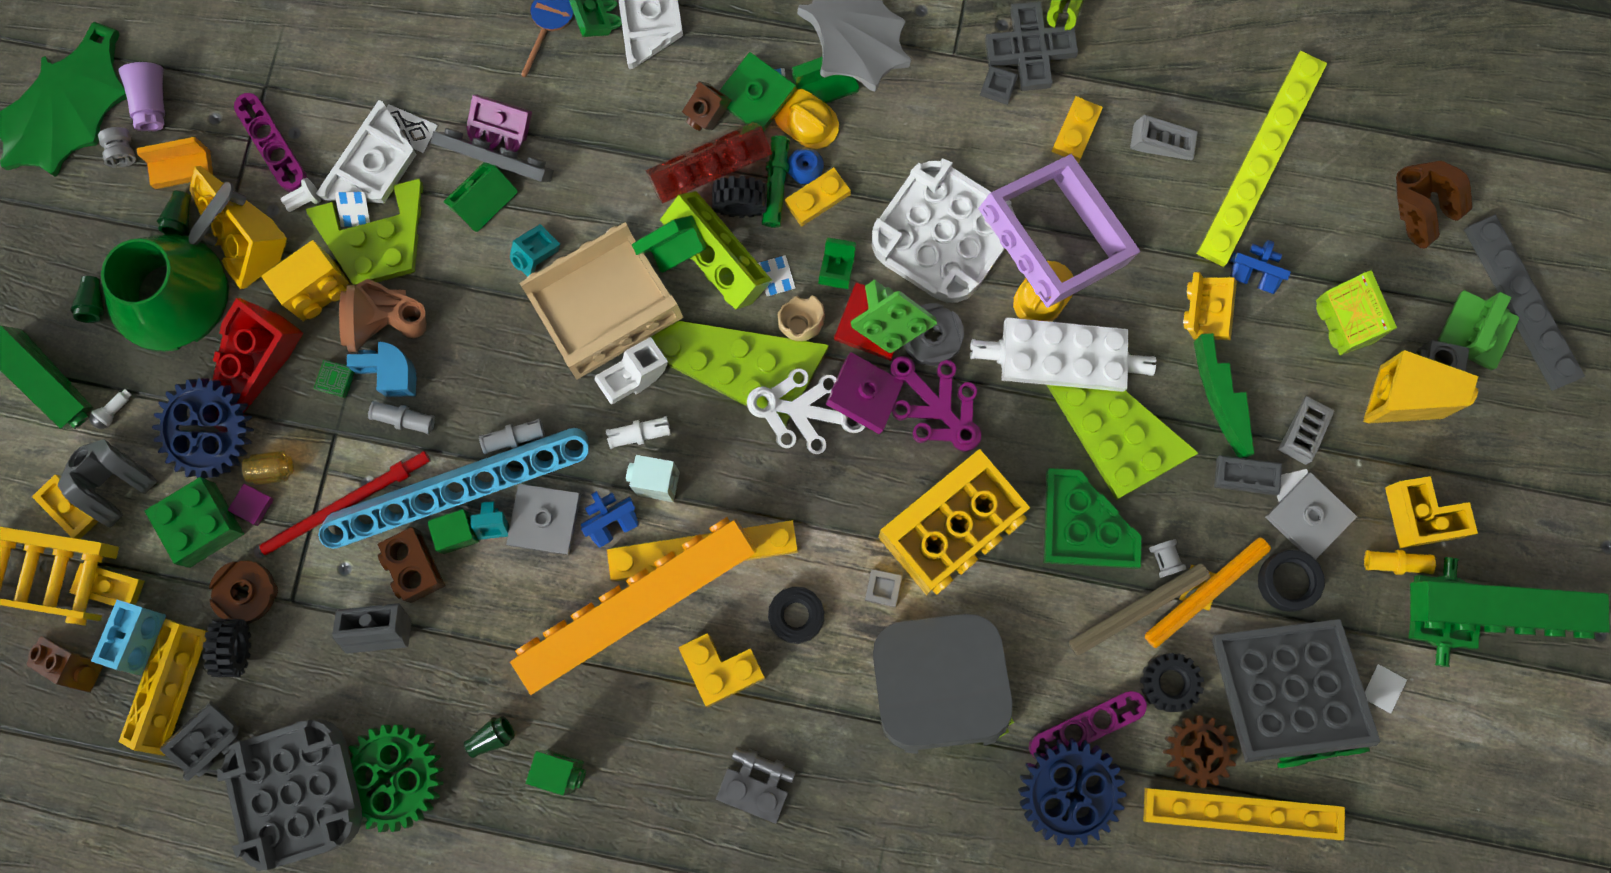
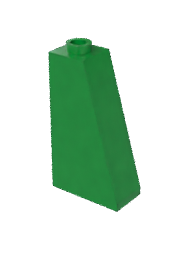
M0 325V371L60 429H70L71 427L76 429L86 422L89 418L87 413L93 409L90 403L22 329Z

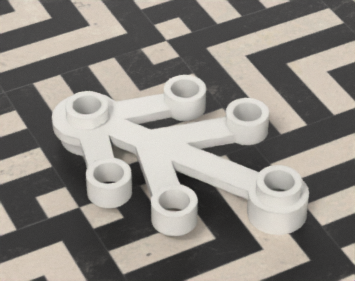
M803 369L792 370L787 379L772 389L757 387L747 397L749 411L756 417L766 418L777 435L778 445L783 448L794 446L796 435L793 431L786 429L777 412L787 413L791 416L807 441L808 451L813 454L823 453L826 449V441L823 437L818 436L807 418L841 424L842 428L850 433H858L865 428V426L858 422L855 426H850L847 423L848 417L838 411L810 406L811 403L826 393H831L832 389L826 390L823 382L825 379L830 378L835 384L837 378L833 375L822 376L817 385L792 402L779 398L794 387H803L807 384L808 374ZM796 372H800L804 376V380L800 384L795 383L793 380ZM760 396H764L768 401L765 408L757 406V399ZM784 433H789L792 437L791 442L787 445H784L781 441V436ZM814 439H819L822 443L821 448L817 451L811 447Z

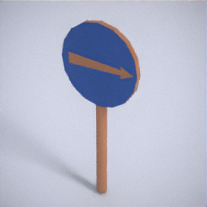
M569 0L533 1L530 10L532 20L542 29L521 73L522 77L528 75L547 30H560L566 27L573 19L574 13Z

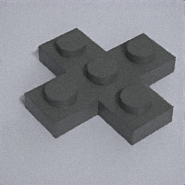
M1041 1L1011 4L1010 13L1013 31L986 34L985 45L988 67L990 65L1018 64L1021 91L1051 88L1052 76L1049 61L1077 57L1078 49L1075 29L1073 27L1071 30H1065V26L1045 28Z

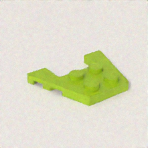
M420 179L393 185L399 207V215L341 230L337 208L332 202L306 209L309 218L353 285H357L366 279L381 282L415 272L419 237L417 234L418 219L421 217L420 199L421 193H423V183Z

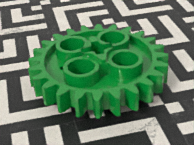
M381 725L380 731L377 728L369 729V737L366 735L358 736L360 746L350 745L348 747L353 754L350 760L362 808V822L367 820L366 829H373L377 826L378 832H386L389 828L391 832L401 830V825L404 829L413 827V820L416 822L424 820L421 810L432 811L434 809L429 799L440 798V795L434 791V786L443 785V781L436 779V774L444 771V768L435 767L434 763L441 756L430 754L435 744L427 743L423 745L426 735L417 734L414 737L415 728L407 727L404 730L403 725H394L393 728L390 725ZM393 747L397 748L398 758L395 763L390 757ZM411 758L413 760L412 764L407 768H404V766L407 765ZM368 768L373 772V778L370 783L366 780ZM390 772H398V773H395L393 776H391V773H390ZM412 772L417 778L416 786L413 789L408 783L409 775ZM388 780H390V782H391L392 784H384V783H386ZM374 788H377V790L371 795V797H369L370 791H372ZM386 794H388L391 798V806L389 809H387L383 803V799Z

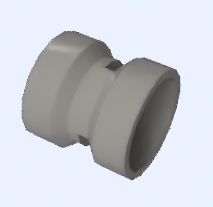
M110 127L99 132L98 138L100 145L104 148L102 155L106 166L121 168L130 166L136 161L134 150L130 147L132 141L129 130L122 127Z

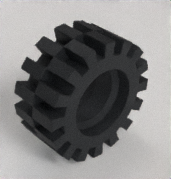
M729 176V179L726 177H722L720 180L717 179L713 183L712 210L723 216L729 214V217L739 216V218H745V216L751 218L754 215L760 216L767 210V184L763 183L760 179L755 181L753 177L746 179L745 176H740V178Z
M214 619L212 624L208 625L209 632H206L204 636L207 640L203 642V648H206L203 659H206L204 667L208 669L207 674L211 675V677H241L245 673L244 668L248 667L247 659H250L251 655L248 652L249 648H251V642H249L251 634L247 632L249 626L245 624V620Z
M1168 653L1159 655L1148 662L1149 665L1144 667L1142 671L1144 676L1141 677L1140 683H1143L1144 688L1141 690L1143 694L1147 695L1148 698L1146 700L1149 704H1154L1156 709L1164 710L1165 712H1182V710L1192 708V704L1200 700L1198 696L1203 694L1204 688L1201 687V682H1204V677H1200L1199 672L1201 669L1199 666H1194V661L1191 658H1185L1183 654ZM1168 670L1178 672L1184 681L1182 691L1174 696L1165 693L1160 685L1161 676Z

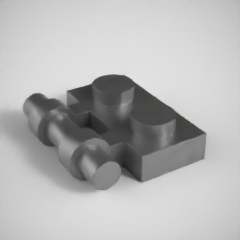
M736 747L732 760L742 763V769L740 773L729 768L727 769L716 800L776 824L788 794L787 791L777 788L778 781L782 779L792 783L796 771L785 767V763L776 759L773 762L758 756L757 751L752 749L745 751ZM752 768L770 774L768 782L764 783L749 777Z

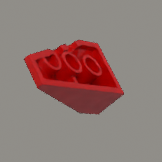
M236 298L221 323L219 334H222L219 351H215L213 358L216 366L212 380H220L221 385L232 386L230 394H241L237 403L248 404L249 407L288 360L303 332L281 315L242 298ZM217 408V409H216V417H217V419H218L220 414H219V410H218V408ZM213 426L219 431L227 432V427Z

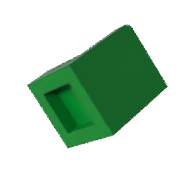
M464 509L428 521L435 550L439 553L447 554L479 543L477 536L471 528V513Z

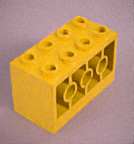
M979 449L880 530L878 538L926 596L932 591L938 595L953 581L951 575L954 572L958 571L962 575L979 560L975 556L977 553L982 551L986 555L1003 540L1000 534L1005 531L1010 535L1027 520L1024 514L1030 507L981 449ZM977 503L986 507V513L976 509ZM952 523L961 525L962 533L954 532L951 529ZM928 542L931 544L935 543L939 547L937 549L938 554L930 553L926 549Z

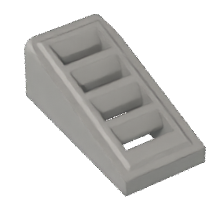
M1144 114L1133 125L1130 149L1192 160L1195 155L1198 131ZM1157 133H1160L1159 141L1156 140ZM1169 135L1172 136L1171 145L1168 144ZM1181 137L1185 138L1183 148L1179 147Z
M1308 396L1304 397L1278 450L1305 465L1312 462L1334 410ZM1310 407L1324 414L1322 419L1308 413V408ZM1306 418L1317 424V429L1304 423L1303 419ZM1301 428L1313 435L1312 439L1298 432ZM1295 438L1308 444L1307 448L1295 443Z

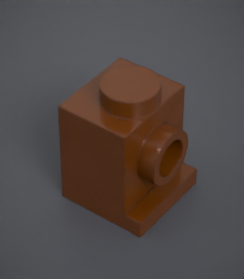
M698 81L697 88L682 113L688 116L686 123L698 131H701L702 128L713 130L732 100L710 83ZM704 104L705 109L703 113H699L698 110Z

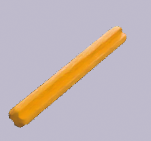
M1261 537L1252 542L1146 632L1145 639L1154 648L1160 646L1267 555L1271 550L1268 542Z

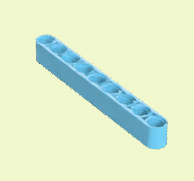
M570 428L333 512L326 517L320 527L319 540L327 548H340L584 460L589 450L588 437L581 429ZM575 439L580 441L583 446L577 451H572L566 447L567 442ZM542 450H547L552 453L553 458L549 461H541L537 458L536 454ZM511 461H518L523 465V469L514 472L508 469L507 464ZM484 471L489 472L494 479L490 482H482L477 477V474ZM457 482L463 486L464 490L455 493L450 491L447 485ZM428 493L433 497L434 501L423 503L419 500L418 495ZM398 504L403 508L404 512L399 514L393 513L389 510L388 505ZM368 515L373 519V523L364 524L358 519V516ZM336 525L340 527L343 534L335 535L331 533L328 526Z

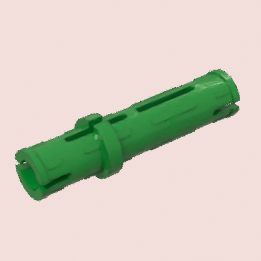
M775 135L771 137L769 161L766 162V171H768L767 210L763 213L762 225L771 228L781 226L786 174L789 172L787 158L790 139H787L786 136Z

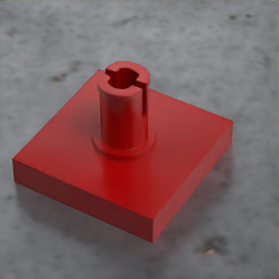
M856 282L835 333L834 340L891 361L894 352L888 353L851 326L853 319L869 309L865 285Z

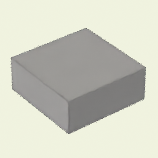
M871 569L865 601L896 607L902 575Z

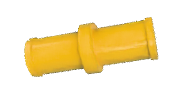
M1367 550L1364 556V567L1368 571H1393L1395 575H1404L1405 572L1434 574L1436 560L1433 554L1406 553L1404 550H1395V552Z

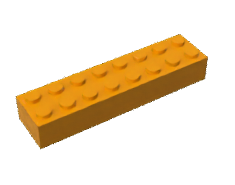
M725 517L709 528L712 534L703 539L701 534L695 536L681 545L684 551L676 556L674 551L668 553L654 562L656 569L649 573L646 568L626 580L629 586L622 590L618 585L598 598L601 602L598 606L595 607L591 602L570 615L573 622L567 624L564 619L543 632L546 639L540 641L537 636L516 649L515 652L518 656L511 660L510 663L529 694H534L754 555L757 550L737 518L730 522L728 517Z

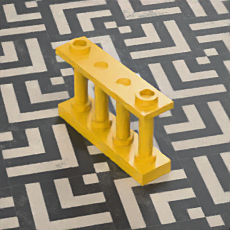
M0 527V591L11 550L15 549L18 543L24 544L23 550L26 551L14 600L0 598V605L66 616L65 622L86 626L87 619L101 621L102 615L86 613L98 563H102L103 557L116 559L119 551L118 546ZM45 548L53 549L52 555H55L43 605L28 603L40 553L44 554ZM74 553L82 554L81 560H84L72 610L56 608L69 558H73Z

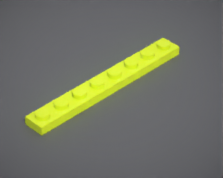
M1300 50L1196 254L1222 267L1228 263L1327 65L1326 62Z

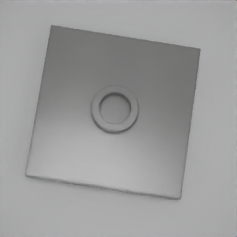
M1310 472L1265 518L1300 551L1311 555L1316 560L1357 516Z
M518 484L506 545L570 556L581 494Z

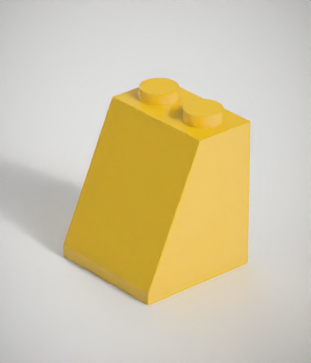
M1404 350L1380 365L1363 422L1385 423L1444 419L1474 403L1478 395L1476 383L1479 376Z

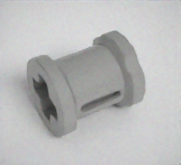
M1176 539L1149 548L1150 552L1155 554L1160 568V578L1187 569L1186 565L1182 564L1177 552L1176 545L1178 542Z

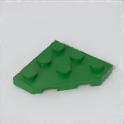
M1048 468L1046 473L1044 563L1130 569L1141 568L1142 536L1118 514L1119 511L1088 482L1089 479L1080 470Z

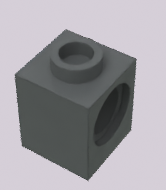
M1431 340L1420 347L1415 354L1434 361L1435 356L1439 357L1443 364L1466 372L1469 348Z

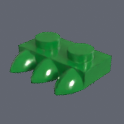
M569 0L582 37L608 36L612 30L622 25L621 17L607 13L617 6L618 3L615 0Z

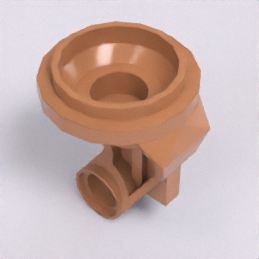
M366 279L357 285H347L346 291H341L340 340L342 346H347L348 352H357L370 337L386 325L393 326L408 338H418L426 331L425 307L420 302L407 297L406 290H389L377 282ZM409 317L418 318V320L413 322L407 321L406 319Z

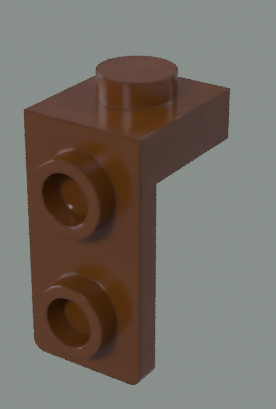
M42 636L39 637L37 643L31 648L27 661L28 667L53 683L91 693L103 668V665L91 662L92 657L70 652L49 638Z

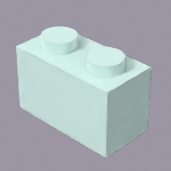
M636 455L634 463H629L626 481L630 482L629 486L637 496L674 502L680 472L674 461Z

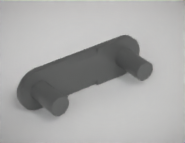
M225 182L192 227L189 234L190 244L197 245L201 241L214 246L218 238L207 233V231L210 229V225L218 213L222 212L229 201L240 206L245 204L246 196L235 192L232 183Z

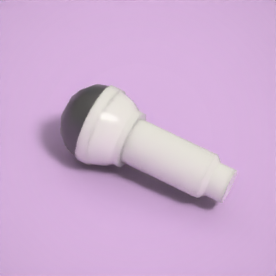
M126 389L118 392L104 407L91 412L89 416L90 423L98 429L109 427L114 418L113 415L129 401L132 394Z

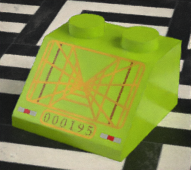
M1372 270L1326 291L1316 299L1317 313L1322 320H1325L1329 330L1330 343L1334 348H1337L1339 355L1372 345L1397 328Z

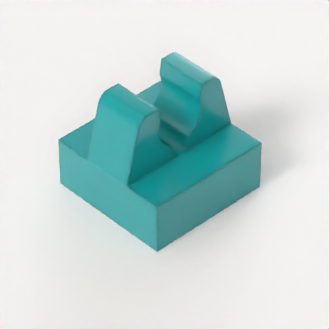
M494 501L481 503L480 514L471 515V528L478 540L508 537L509 523L503 512H499L498 508L495 509Z

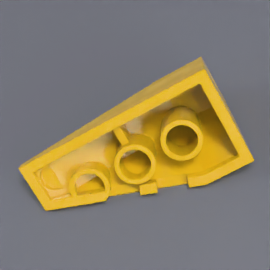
M195 166L189 191L200 215H202L224 183L203 167ZM247 200L243 206L229 201L222 212L218 213L211 223L213 235L218 238L215 246L221 245L226 258H223L222 263L240 289L250 286L281 261L283 250L286 247L287 238L270 217Z

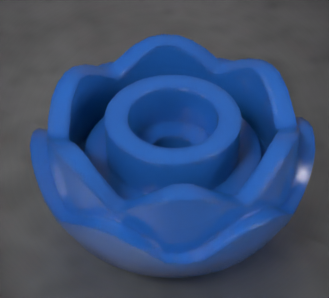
M806 147L795 150L789 156L787 162L789 164L788 174L799 184H809L822 175L824 168L822 156L816 150Z

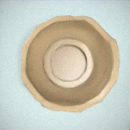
M813 295L808 299H803L799 296L793 297L788 303L782 305L777 314L780 331L794 341H807L819 334L824 325L825 313L823 304Z

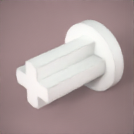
M308 178L301 180L302 187L281 198V202L285 205L288 212L310 201L314 204L321 202V198L316 195L317 188Z

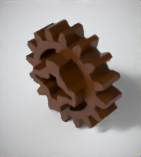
M1194 716L1193 724L1189 718L1181 719L1183 727L1173 725L1171 728L1175 736L1165 737V740L1171 743V748L1164 749L1163 753L1172 757L1166 763L1167 767H1177L1174 776L1176 778L1186 776L1185 784L1192 786L1196 779L1198 787L1206 788L1207 780L1212 785H1219L1217 776L1228 778L1230 775L1225 768L1227 766H1236V763L1230 759V755L1236 754L1238 751L1237 749L1229 748L1228 744L1234 740V736L1223 735L1227 728L1225 725L1214 727L1215 718H1207L1204 723L1202 716ZM1189 733V740L1184 745H1181L1183 738ZM1209 733L1216 738L1219 745H1216L1209 739ZM1195 748H1205V754L1195 755ZM1217 757H1220L1217 765L1211 770V764ZM1181 758H1185L1191 763V769L1194 772L1184 765Z

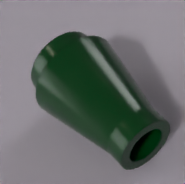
M179 190L173 191L170 200L157 219L159 224L158 230L161 233L183 236L184 232L189 230L191 196L188 193Z
M94 276L81 277L78 291L71 306V312L75 320L83 323H96L100 321V316L104 314L100 289L101 280Z
M504 716L499 718L492 717L471 738L464 741V747L471 758H475L478 755L508 746L510 741L515 738V733L510 722Z

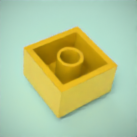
M314 240L261 276L281 305L303 322L306 319L318 316L322 308L330 302L340 300L341 291H346L347 285H352L334 259Z

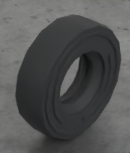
M793 586L783 589L773 598L769 606L768 620L771 629L778 638L788 643L801 644L810 641L819 633L824 624L825 611L821 600L814 592L805 587ZM793 603H801L808 609L809 613L807 622L798 628L791 627L784 619L785 609Z

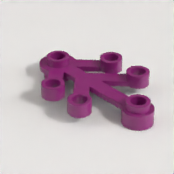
M900 356L894 359L890 367V374L904 383L907 382L928 406L909 405L906 401L899 400L894 404L891 411L892 416L899 421L907 418L942 420L950 428L931 429L928 424L919 423L912 432L914 440L918 443H925L928 440L952 442L953 446L960 451L967 452L975 449L981 441V431L972 422L973 400L977 395L976 386L966 382L959 387L958 397L962 401L959 420L951 411L952 378L956 372V366L952 361L944 360L938 365L937 375L940 378L938 397L914 372L915 365L910 358ZM904 363L908 366L909 370L902 373L898 371L897 366ZM949 366L952 369V373L949 375L943 374L941 367ZM970 388L973 391V396L965 397L962 394V390ZM898 406H904L907 413L905 415H898L895 409ZM919 428H924L927 430L928 436L920 438L917 436L916 431ZM967 430L971 433L972 438L970 440H963L960 433Z

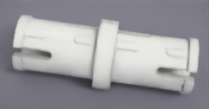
M664 416L663 418L641 423L639 420H635L632 425L606 429V435L609 437L607 438L609 447L613 449L614 447L636 442L638 445L644 444L645 440L670 436L671 431L668 418Z

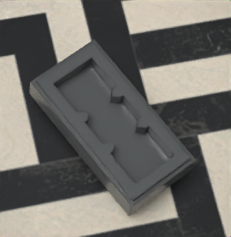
M1219 455L1216 459L1214 488L1277 496L1280 494L1282 463Z

